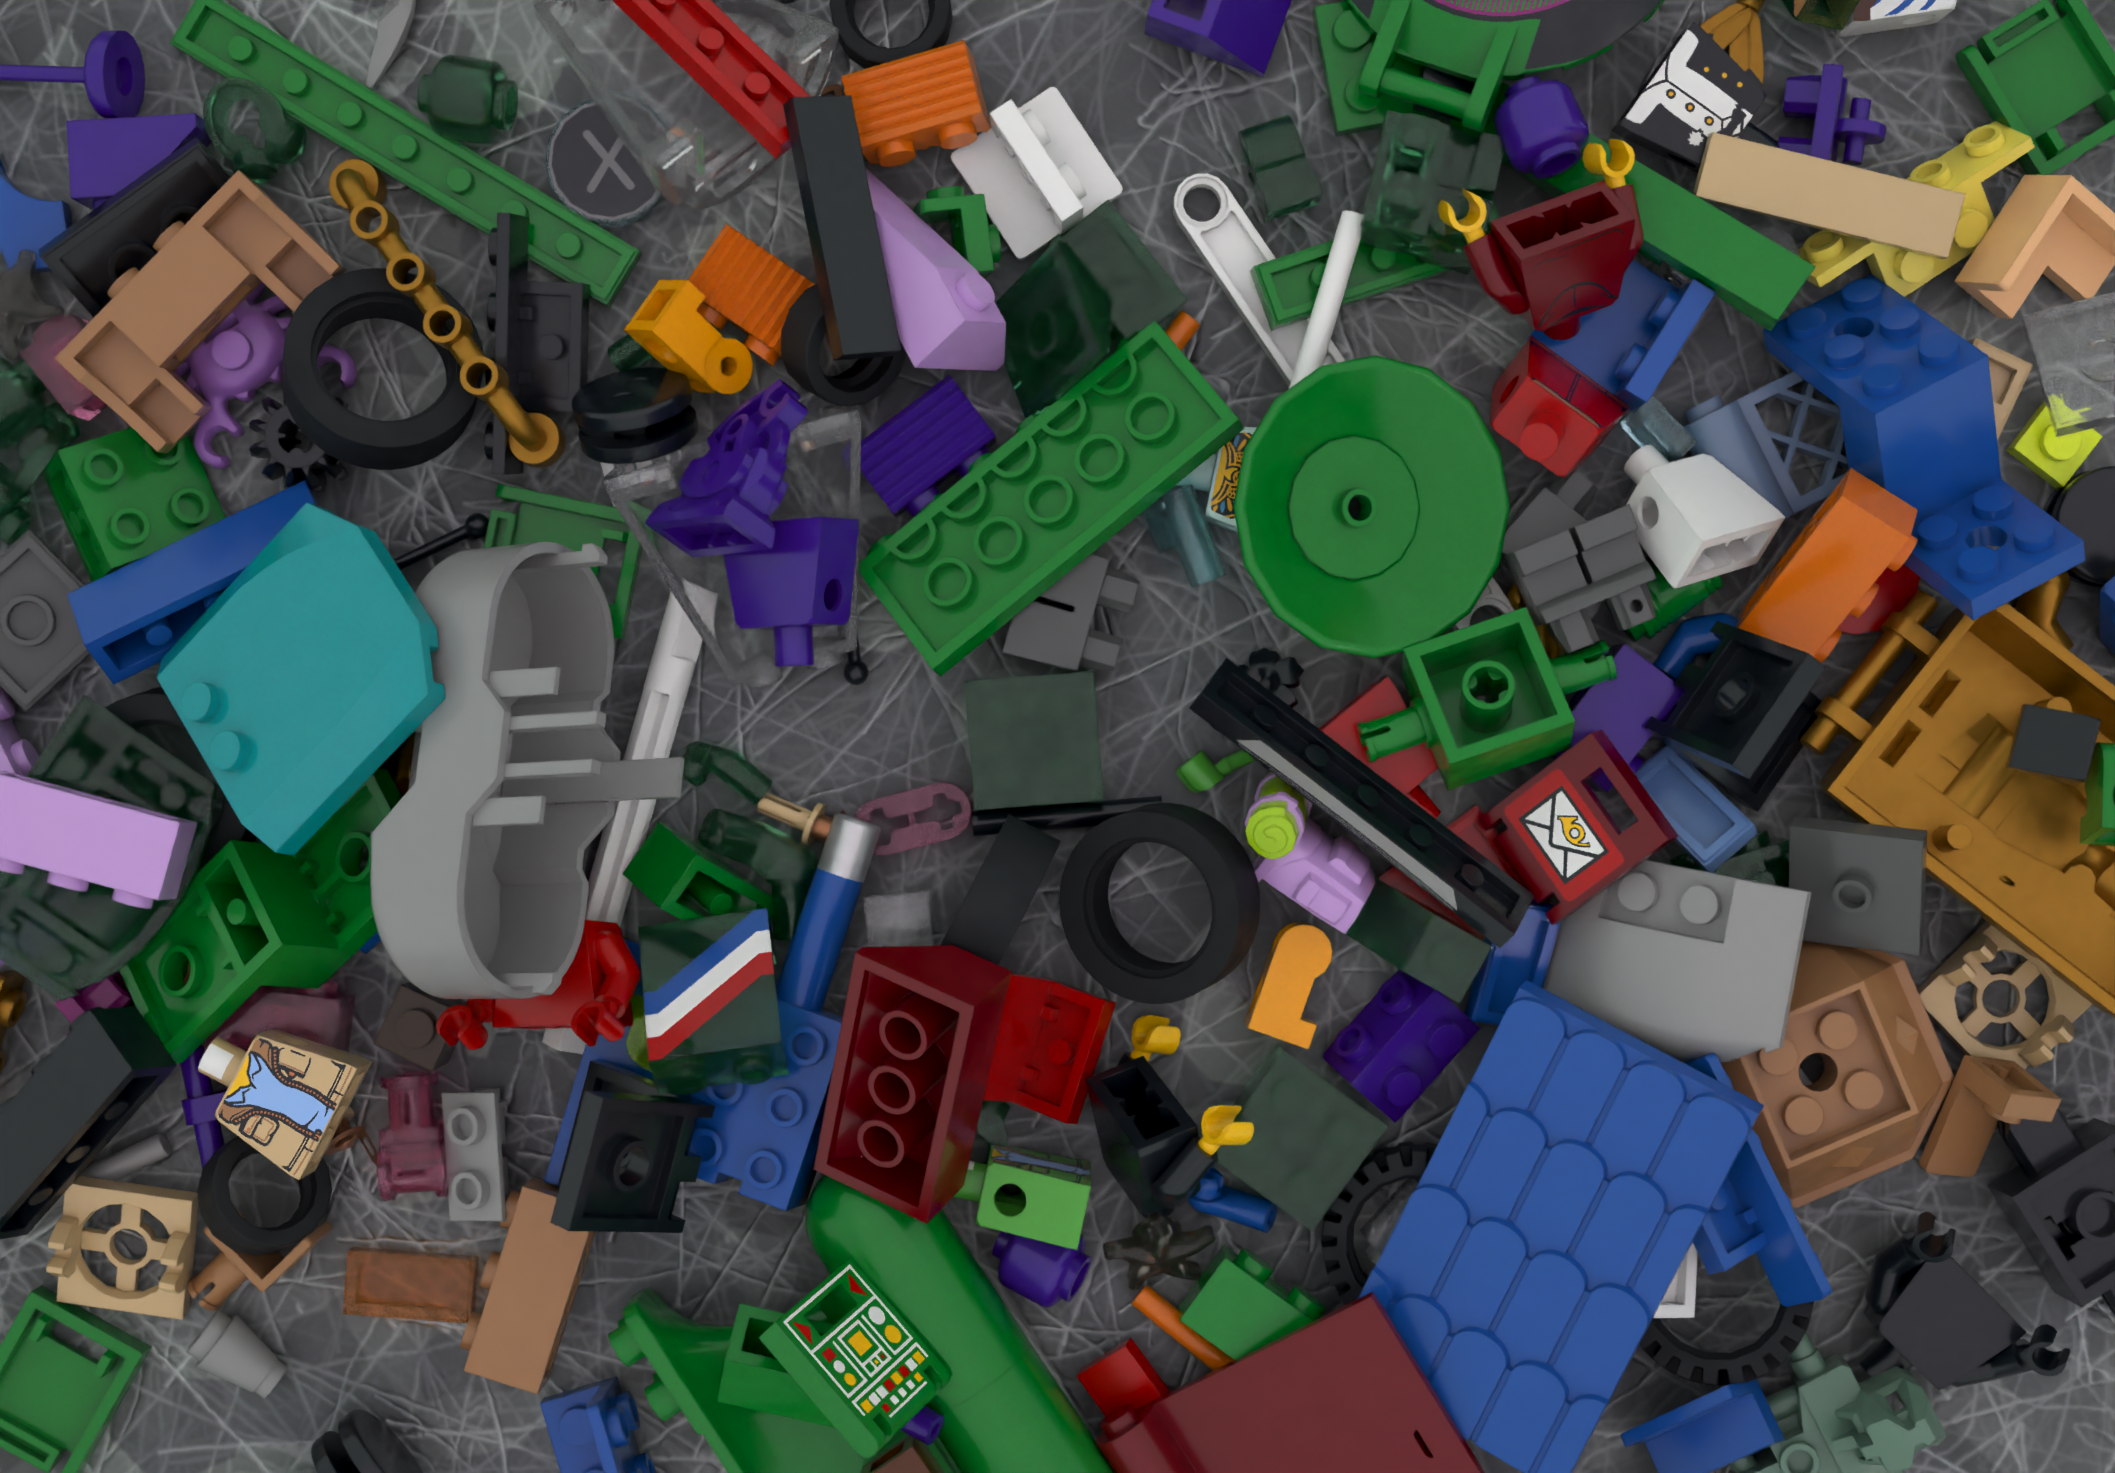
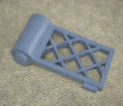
M1794 371L1727 405H1724L1720 395H1717L1685 411L1684 413L1690 424L1678 429L1691 456L1703 453L1713 456L1785 516V519L1831 494L1847 473L1845 472L1833 478L1836 466L1849 470L1847 457L1840 455L1844 444L1840 408L1811 398L1814 386L1806 380L1803 382L1800 394L1788 390L1787 388L1804 380ZM1771 396L1795 404L1796 408L1787 436L1766 429L1755 405ZM1808 409L1838 419L1829 450L1799 441ZM1775 444L1783 447L1781 456ZM1795 451L1825 461L1818 486L1802 495L1799 494L1789 474Z

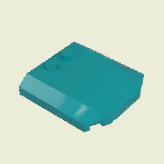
M307 502L161 659L156 677L241 824L275 853L293 856L446 699L444 684L434 682L431 653L439 649L437 627L377 533L360 524L335 515L334 512Z

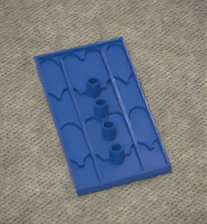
M1526 980L1519 987L1512 1003L1507 1008L1472 1080L1467 1085L1415 1191L1411 1194L1358 1299L1374 1292L1464 1439L1468 1441L1470 1439L1475 1442L1476 1446L1522 1473H1572L1764 1105Z

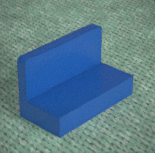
M1757 1379L1721 1387L1620 1434L1625 1447L1645 1442L1658 1473H1712L1785 1440Z

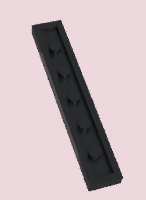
M1228 658L1223 661L1189 709L1499 948L1514 936L1535 896Z

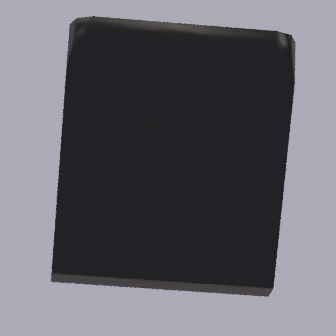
M2023 704L2006 768L2068 785L2083 783L2088 775L2101 720L2088 715Z

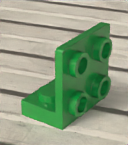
M130 427L57 450L42 473L91 582L226 518L188 433L168 453L157 452Z

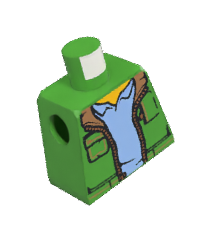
M991 1145L987 1164L969 1161L964 1186L953 1197L979 1203L975 1223L982 1227L1077 1250L1091 1189V1161L1003 1145ZM1005 1184H1014L1023 1191L1018 1194L1009 1195L1002 1192L999 1187Z

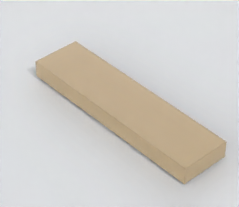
M1715 132L1708 134L1693 190L1694 195L1707 202L1939 259L1949 257L1966 195Z

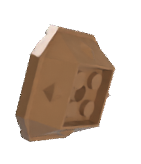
M1802 941L1783 1048L1769 1053H1765L1763 1048L1735 1059V1061L1721 1062L1724 1071L1731 1079L1733 1089L1764 1105L1753 1126V1130L1759 1136L1770 1165L1794 1208H1799L1913 1159L1955 1078L1904 959L1878 950ZM1819 1053L1824 1062L1823 1074L1817 1082L1811 1085H1803L1799 1077L1801 1062L1808 1055Z

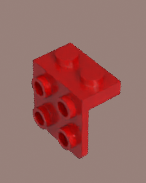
M1012 973L983 1100L1013 1102L1061 1122L1078 1124L1088 1092L1086 1079L1094 1074L1116 1002L1054 979Z

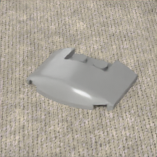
M1646 859L1561 921L1543 989L1683 1063L1709 1053L1716 1054L1721 1063L1735 1061V1059L1763 1048L1765 1053L1783 1048L1811 892ZM1555 894L1549 899L1550 904L1556 905L1560 903Z

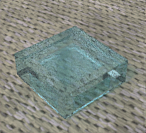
M1654 396L1650 397L1646 404L1631 411L1620 422L1621 428L1640 447L1653 445L1669 462L1682 458L1697 443L1695 438Z

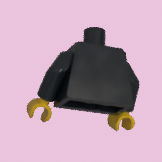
M1145 1015L1136 1019L1133 1024L1132 1044L1134 1050L1132 1053L1125 1051L1116 1067L1087 1078L1086 1085L1103 1159L1107 1168L1144 1218L1158 1220L1169 1216L1176 1207L1186 1203L1189 1198L1195 1196L1200 1191V1180L1219 1159L1217 1150L1221 1145L1247 1144L1252 1139L1254 1125L1252 1122H1234L1236 1115L1242 1109L1240 1105L1212 1106L1204 1111L1201 1121L1203 1137H1199L1198 1126L1148 1063L1152 1053L1173 1054L1178 1048L1181 1031L1176 1026H1169L1170 1019L1168 1017Z

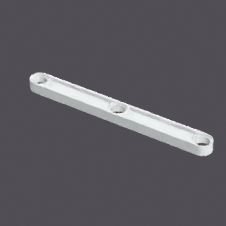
M1208 173L1194 174L1187 177L1178 186L1173 199V215L1176 222L1289 387L1310 318L1271 331L1250 270L1255 265L1276 259L1228 187L1218 177ZM1206 188L1217 196L1220 202V210L1213 219L1206 222H1198L1186 214L1183 200L1193 189ZM1330 340L1323 365L1345 361L1332 340ZM1493 577L1471 613L1452 626L1454 631L1470 626L1472 614L1482 606L1496 608L1502 615L1515 611Z

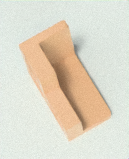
M2024 175L1954 282L1997 318L2013 319L2042 273L2074 301L2091 302L2115 265V213L2072 175Z

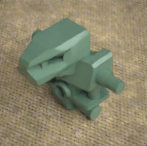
M1805 1333L1800 1344L1790 1355L1789 1363L1794 1371L1791 1373L1792 1385L1765 1397L1785 1440L1730 1464L1731 1470L1728 1473H1903L1902 1470L1912 1467L1916 1452L1928 1446H1940L1947 1436L1927 1395L1910 1371L1895 1366L1858 1383L1851 1368L1842 1356L1832 1354L1823 1359L1819 1349L1813 1347L1807 1333ZM1894 1392L1904 1408L1893 1412L1885 1398Z

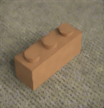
M533 1177L523 1185L521 1192L511 1190L505 1203L506 1221L499 1224L500 1227L509 1229L501 1253L493 1250L487 1260L480 1288L489 1290L482 1314L475 1311L472 1312L460 1346L461 1349L470 1351L464 1368L465 1372L534 1394H538L549 1380L596 1233L592 1231H567L550 1223L560 1186L544 1182V1180Z

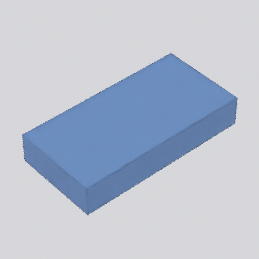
M1667 745L1663 746L1642 764L1635 774L1679 835L1673 841L1704 871L1714 872L1758 834L1755 825L1693 765Z

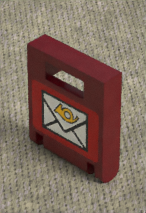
M1603 730L1588 734L1478 819L1485 831L1498 826L1504 821L1508 829L1497 836L1493 842L1525 888L1535 895L1533 899L1536 904L1543 903L1552 895H1556L1560 903L1551 907L1545 914L1552 926L1566 919L1679 836ZM1604 771L1638 821L1621 832L1585 780L1597 777Z

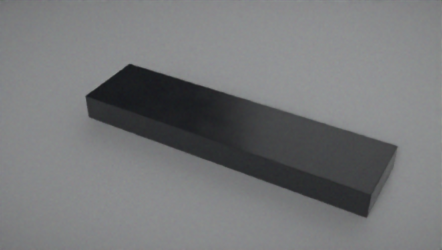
M851 96L792 97L783 104L833 361L892 356L901 351L852 98Z

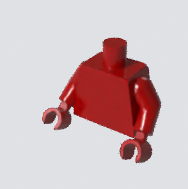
M585 920L584 931L576 956L562 977L561 985L552 995H538L523 999H468L466 1006L455 1005L449 1007L441 1014L436 1024L437 1032L449 1046L456 1045L460 1040L469 1050L482 1048L486 1044L488 1032L483 1023H490L492 1021L493 1028H572L573 1032L589 1047L597 1044L599 1034L607 1041L614 1042L623 1037L625 1027L633 1026L631 998L641 978V970L623 939L621 928L617 923Z

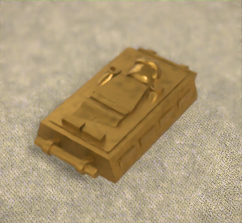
M1917 590L1901 612L1893 611L1882 624L1881 629L1884 634L1834 697L1826 696L1816 708L1814 713L1818 718L1803 735L1800 742L1807 749L1821 756L1838 733L1850 739L1851 742L1820 780L1823 791L1840 803V807L1860 823L1927 830L1926 874L1960 901L1968 903L1981 913L1983 919L2029 955L2045 963L2053 970L2052 973L2102 1012L2110 1014L2115 1018V846L2080 843V818L2087 811V796L2084 782L2068 785L2006 768L2023 704L2099 718L2101 722L2096 743L2115 744V686L2008 603L1974 621L1960 609L1956 608L1933 636L1922 626L1939 606V603L1928 593ZM1904 649L1911 650L1917 655V658L1869 719L1865 721L1855 713Z

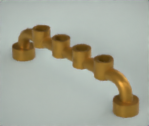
M350 159L340 163L333 170L329 179V191L333 200L351 213L350 226L353 232L370 245L377 247L388 263L386 276L389 283L406 296L413 298L425 315L423 329L427 337L443 348L450 350L461 366L460 382L463 388L477 398L486 401L490 409L509 432L510 449L520 461L536 468L548 467L557 462L562 456L566 444L562 428L557 422L543 414H527L508 389L509 377L507 372L500 365L487 358L472 338L473 328L468 317L450 306L435 286L436 274L434 269L411 252L399 235L400 223L397 217L382 206L387 192L386 182L382 174L363 160ZM381 216L379 228L369 233L370 222L374 218ZM414 267H418L416 279L410 284H405L407 272ZM454 318L455 326L453 331L446 336H442V325L445 321ZM486 370H491L492 378L490 383L486 387L479 389L477 382L480 374Z

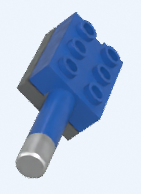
M841 813L834 815L775 989L753 982L720 1010L691 1095L715 1105L712 1118L697 1117L689 1147L690 1152L702 1156L697 1175L698 1179L712 1184H718L734 1178L741 1180L742 1183L738 1194L784 1211L807 1203L817 1173L816 1170H813L843 1018L842 1013L825 1008L823 1004L881 832L879 826Z

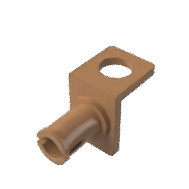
M237 1210V1212L239 1213V1215H240L242 1218H244L246 1221H248V1220L240 1213V1211ZM326 1221L305 1237L284 1258L279 1252L251 1255L232 1250L214 1237L206 1226L204 1233L221 1252L197 1275L189 1280L187 1283L188 1291L194 1299L205 1288L207 1289L214 1283L215 1287L198 1303L203 1308L211 1311L220 1309L225 1300L247 1279L263 1293L285 1276L334 1227Z

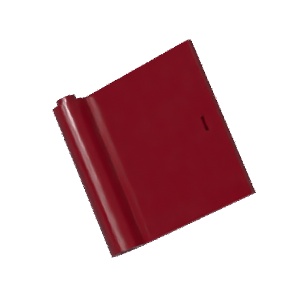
M1374 1292L1137 1409L1131 1403L1115 1409L1099 1423L1103 1431L1096 1438L1098 1448L1115 1473H1485ZM1416 1430L1419 1432L1420 1436L1422 1437L1423 1441H1424L1425 1444L1427 1445L1428 1449L1425 1447L1424 1443H1423L1422 1440L1420 1439V1437H1419V1435L1417 1434Z

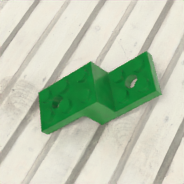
M378 768L294 856L275 853L265 843L230 840L180 890L177 898L172 899L114 957L136 1008L176 1063H183L260 986L318 989L378 931L371 903V832L376 829L402 798L386 768ZM366 844L368 848V862L361 873L359 866L363 857L362 847ZM188 960H189V963H190V977H189V980H188L187 984L185 985L183 980H184V978L186 977V974H187V971H188Z

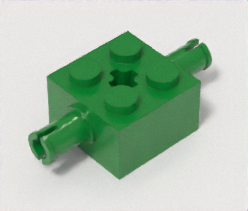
M1524 607L1404 648L1402 680L1411 699L1410 707L1365 723L1363 721L1357 723L1359 739L1362 747H1367L1365 755L1370 763L1424 744L1427 749H1431L1446 789L1449 791L1569 750L1575 720L1564 695L1605 681L1616 680L1617 671L1612 655L1605 658V653L1609 652V647L1604 640L1550 659L1545 652L1528 609ZM1485 695L1489 703H1486L1483 699L1477 700L1476 697Z

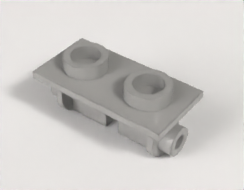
M500 1087L474 1089V1092L441 1093L450 1221H506L505 1203L509 1196L507 1156H502L501 1144L506 1143L504 1107H507V1099H500Z

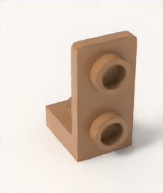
M1964 1055L1921 1155L1919 1166L1929 1174L1972 1177L1977 1172L1999 1120L2010 1124H2020L2022 1119L2052 1122L2062 1099L2015 1061Z

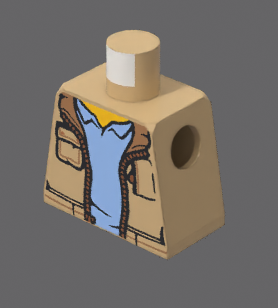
M270 1029L257 1034L247 1051L220 1037H216L205 1051L199 1063L198 1072L228 1087L216 1110V1119L287 1174L300 1180L316 1170L372 1061L280 1030Z

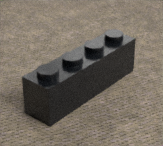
M136 1006L107 1009L95 1007L79 1015L69 1027L70 1033L54 1052L42 1058L31 1071L32 1077L14 1097L0 1105V1239L27 1235L177 1066Z

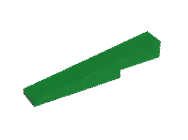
M1505 82L1501 85L1482 132L1463 127L1460 121L1451 120L1449 123L1450 129L1554 197L1602 180L1605 181L1604 176L1594 175L1584 167L1582 160L1583 151L1589 143L1602 145L1606 152L1607 164L1611 159L1609 144L1589 133L1585 146L1581 149L1582 157L1580 161L1557 176L1539 179L1533 173L1525 174L1515 170L1511 166L1493 123L1494 115L1498 107L1506 100L1505 92L1510 87ZM1634 160L1632 169L1624 177L1626 185L1633 184L1644 233V241L1638 252L1658 266L1666 262L1691 280L1699 281L1715 291L1717 297L1771 332L1816 266L1637 160Z

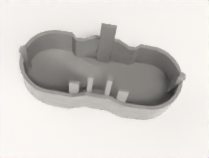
M536 542L460 551L437 564L424 577L415 591L416 596L437 627L439 649L431 653L434 682L444 684L446 699L415 730L407 793L376 829L371 832L370 888L375 924L388 956L409 982L432 996L444 999H523L538 995H552L561 985L562 977L572 964L584 931L589 883L582 870L584 850L614 817L615 801L681 798L684 758L620 760V750L603 729L606 723V713L600 712V702L610 693L614 659V634L605 594L597 577L590 568L606 566L608 556L601 547L593 543L582 544V551H572L566 546L554 542Z

